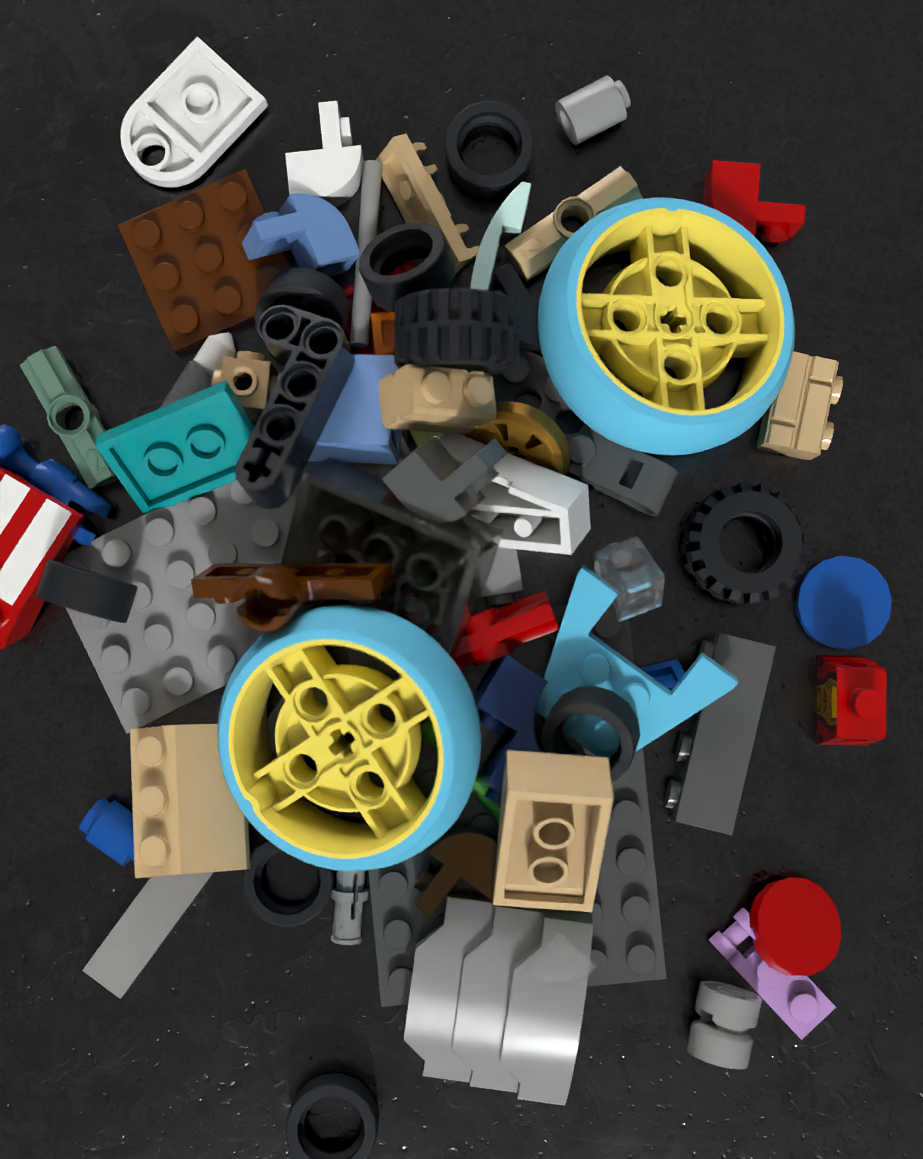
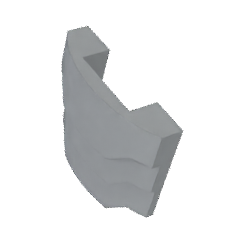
M448 893L444 924L416 944L404 1040L425 1060L423 1076L469 1082L471 1087L517 1093V1099L565 1106L572 1081L584 1012L593 935L592 913L493 905V900L491 901L489 898Z

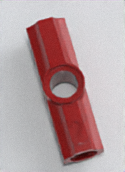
M544 590L518 599L514 603L499 609L494 606L456 621V626L441 631L440 635L433 634L431 637L450 655L460 669L473 664V667L503 657L513 652L514 647L555 632L560 628Z

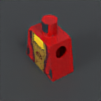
M817 655L816 744L866 746L885 739V668L866 656Z

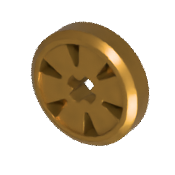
M519 402L496 404V419L484 426H479L478 429L467 434L468 438L486 445L495 438L506 453L516 456L517 451H510V448H517L518 455L525 456L524 460L559 474L566 475L569 469L570 449L562 430L548 415L530 405Z

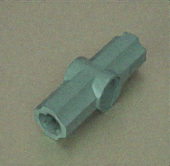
M53 346L41 349L27 357L20 364V367L47 413L49 426L62 439L89 489L96 490L118 479L95 446L97 435L106 431L101 423L99 411L89 402L59 347ZM81 407L84 413V420L80 427L70 431L66 426L65 417L72 408Z

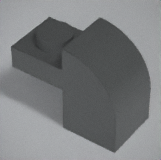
M433 436L386 474L382 480L399 501L416 516L432 522H451L468 514L485 498L480 490L499 475L493 466L507 453L494 438L460 466L437 437Z

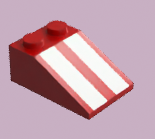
M3 467L0 468L1 650L30 633L44 603V600L36 597V593L47 560H54L63 563L84 518V515Z

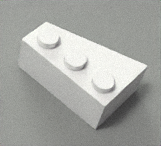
M445 433L438 439L460 466L486 445L455 433ZM507 453L493 466L499 475L480 490L485 498L458 520L443 523L433 522L435 541L572 555L591 529L588 485Z

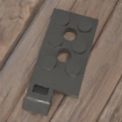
M519 347V365L506 372L491 375L493 377L496 404L516 402L517 398L523 393L532 392L541 398L539 410L548 415L556 424L563 413L572 411L555 388L543 357ZM585 423L577 433H563L570 449V465L566 474L593 485L595 490L620 500L636 510L652 516L659 515L678 475L676 469L643 452L621 446L603 437ZM511 447V449L518 451L517 448Z

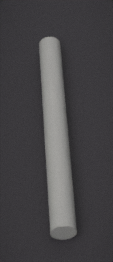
M367 160L363 165L357 242L361 254L366 246L377 237L382 163L375 160ZM360 254L356 259L350 346L366 348L369 345L372 297L359 272Z

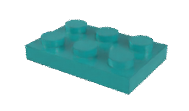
M225 380L98 434L95 446L145 515L157 508L177 505L237 480L235 474L237 462L255 427Z

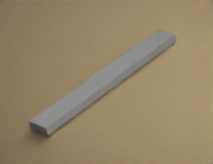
M314 687L315 698L319 703L328 706L326 694L321 689ZM283 697L267 718L268 736L275 758L277 757L275 729L277 718L285 702ZM214 872L150 877L82 971L121 999Z

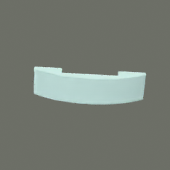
M521 182L508 195L492 218L477 253L470 289L490 291L501 239L512 241L522 233L531 183Z

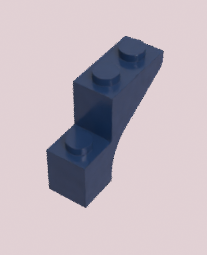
M504 655L493 661L473 694L480 725L497 735L500 734L502 729L506 731L476 779V782L487 788L484 797L499 807L501 806L507 750L542 753L534 736L533 719L538 699L548 683L547 680L509 655Z

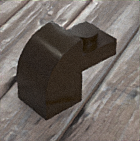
M473 826L457 827L446 831L436 842L429 846L428 853L441 863L438 867L430 863L415 882L413 887L419 892L416 895L414 905L428 916H431L460 877L492 901L498 837L485 829Z

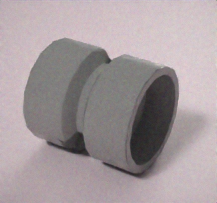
M716 981L700 982L694 1008L700 1015V1019L691 1023L686 1046L687 1052L695 1058L716 1066L730 1069H746L749 1065L754 1039L748 1033V1029L757 1026L762 998L754 992L731 984Z

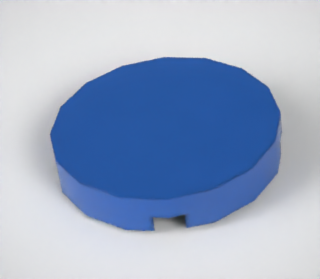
M838 556L823 560L804 573L796 588L794 608L797 618H799L800 624L804 628L803 630L810 639L826 648L850 650L869 644L882 633L890 619L892 598L887 581L876 567L860 558Z

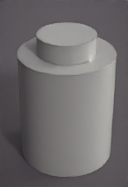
M608 75L555 102L560 124L574 145H578L627 118L626 108L631 105L630 97L623 83L620 80L614 82Z

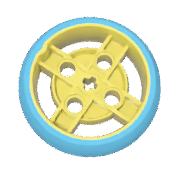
M647 198L621 204L600 213L584 224L561 247L552 261L541 292L538 309V334L544 363L555 388L568 407L591 429L621 446L636 451L660 455H685L702 452L727 443L740 436L763 416L777 397L789 371L794 350L795 321L789 292L779 268L764 246L741 224L713 208L696 202L675 198ZM630 250L631 264L619 271L610 280L602 294L581 293L583 278L588 268L595 261L610 254ZM656 276L664 279L668 286L660 283ZM613 319L622 322L627 332L619 329ZM707 323L711 324L716 329L717 333L711 331L710 328L707 326ZM598 355L602 356L606 365L609 367L612 373L606 368V366L600 360ZM730 358H744L743 373L735 395L724 405L705 410L703 388L713 383L721 375ZM664 366L672 369L677 379L670 377L665 371ZM625 385L639 393H642L643 397L637 395L636 393L628 389Z
M360 605L318 607L298 613L277 631L265 632L245 652L235 666L225 688L218 716L217 739L220 763L226 783L240 810L266 839L287 854L309 864L333 870L360 871L388 867L403 862L426 849L448 831L461 814L473 789L479 768L481 754L479 716L473 695L460 669L438 642L421 628L397 615L372 607ZM324 644L346 646L369 653L389 664L401 676L393 681L385 674L369 667L359 665L337 666L324 647ZM273 683L285 699L277 718L275 729L276 758L271 748L267 730V704ZM314 687L321 689L326 694L328 706L319 703L315 698ZM379 704H385L394 711L396 722H390L381 715ZM430 716L438 745V772L431 795L426 799L413 780L412 775L416 769L421 750L422 734L420 721ZM348 731L355 738L351 743L344 737V734ZM304 754L310 756L315 761L317 771L307 766ZM368 771L375 772L382 778L384 788L378 787L371 782ZM304 795L315 804L339 812L360 811L368 824L350 822L334 817L315 807L302 796Z

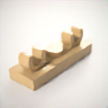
M407 134L395 136L375 160L382 163L381 176L406 223L426 222L439 228L447 241L455 261L456 274L464 265L471 262L477 256L479 246L466 248L462 237L470 230L468 225L458 224L455 226L450 218L452 215L446 206L445 199L438 191L432 179L433 174L437 171L436 165L425 167L419 159L426 150L425 144L421 142L412 144Z

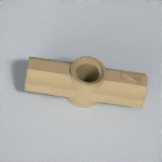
M620 166L578 196L562 200L553 213L504 245V251L518 275L528 282L551 266L561 247L574 234L562 226L561 221L564 218L577 217L586 224L589 220L608 209L643 199L638 184L630 173L623 170Z

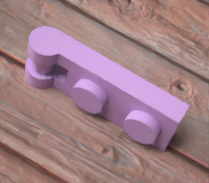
M742 907L733 916L736 921L723 933L718 930L709 941L802 1040L836 1006L808 976L783 975L770 968L757 953L754 945L743 955L736 949L749 935L753 940H756L754 927H750L749 913Z

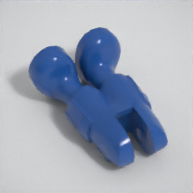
M6 424L0 425V468L3 467L23 477L31 485L67 506L73 501L81 505L84 510L107 518L112 507L109 501L94 490L89 489L88 486L80 482V478L72 470L67 469L50 458L40 464L36 462L23 449L22 439L18 431ZM81 523L72 542L89 546L97 534L87 529Z

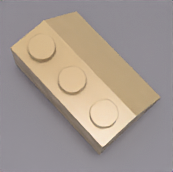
M218 724L168 725L130 729L135 878L250 869L248 819L233 798L223 774L218 752Z

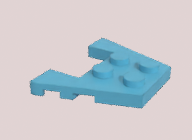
M583 565L577 574L545 672L544 679L548 683L543 689L535 708L538 714L547 719L552 707L559 698L577 687L598 686L614 691L630 704L638 717L641 734L636 749L638 751L736 687L738 678L702 652L672 690H668L590 632L616 598L619 591ZM575 714L570 716L563 726L562 731L597 757H608L618 750L620 738L612 725L600 717L591 714Z

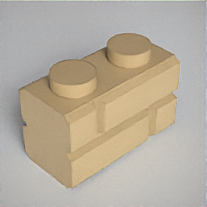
M793 351L784 384L775 400L762 416L756 449L776 454H785L786 456L804 460H812L820 455L821 449L827 450L829 448L834 431V424L827 422L830 404H837L843 387V377L836 376L839 364L837 360L818 356L812 357L808 354Z
M406 364L396 370L395 374L391 373L379 380V400L384 428L468 434L478 429L479 426H484L496 419L497 410L493 377L488 372L472 371L469 373L467 370Z

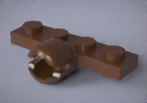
M214 563L191 579L194 598H214L215 603L229 604L245 599V602L236 608L237 615L245 625L253 630L262 632L279 630L299 613L302 604L317 605L325 603L330 599H347V603L350 605H365L374 602L393 583L391 563Z

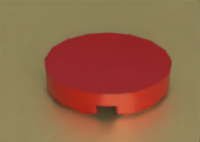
M788 877L767 884L755 897L749 914L750 927H754V936L756 940L752 941L757 953L765 963L781 974L789 976H811L826 969L837 955L841 941V921L833 900L824 889L806 878Z

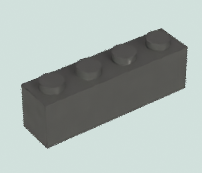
M711 633L710 641L703 640L698 656L702 652L736 676L738 684L734 689L692 715L688 734H680L675 752V760L680 761L681 764L677 780L670 779L664 799V807L670 808L668 816L675 822L728 835L733 834L776 646L722 633Z

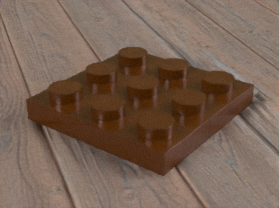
M246 169L118 225L173 352L177 356L204 344L210 335L230 333L254 322V314L266 285L278 273L290 269L283 252L248 260L242 241L250 230L252 222L257 217L266 213ZM286 295L277 302V305L291 306L304 300L302 295Z

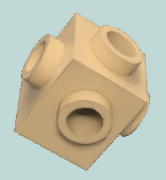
M239 351L237 352V358L223 357L221 370L214 371L212 386L226 380L251 422L256 423L277 384L278 372L271 361H265V355L256 352ZM240 378L252 379V385L249 389L239 390Z

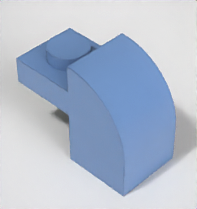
M304 193L290 194L279 213L269 212L257 217L252 222L250 230L242 241L248 260L291 250L298 268H312L329 277L346 273L361 254L350 226L340 211L326 200Z

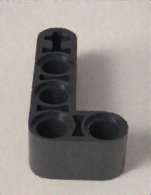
M286 305L270 307L263 312L258 320L257 330L259 336L275 362L285 368L235 468L236 479L253 502L264 509L279 508L292 495L355 363L352 348L338 323ZM291 333L287 338L279 340L283 335ZM335 347L330 353L321 355L327 348ZM315 388L310 395L300 397L307 389ZM294 430L289 438L278 441L282 434Z

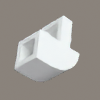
M319 102L323 149L285 153L289 194L304 193L314 195L326 200L337 208L351 199L358 190L363 178L364 158L361 145L353 146L350 118H341L338 102Z

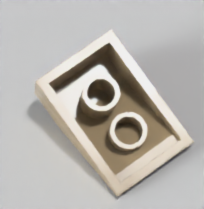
M507 750L501 794L493 905L592 912L613 802L608 758Z

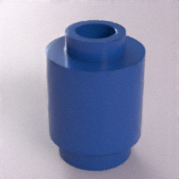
M104 798L99 799L84 817L79 830L87 835V842L120 865L125 866L130 860L134 861L133 812L115 800L110 803Z

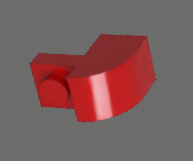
M713 160L705 175L703 205L729 216L753 234L754 237L760 235V239L766 242L787 241L789 237L793 238L804 225L806 205L758 201L761 164Z

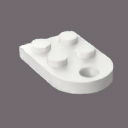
M197 36L127 111L121 126L120 138L122 149L134 170L148 182L163 187L183 186L201 177L268 107V104L258 91ZM151 145H160L165 148L163 160L154 166L143 164L141 160L143 151Z

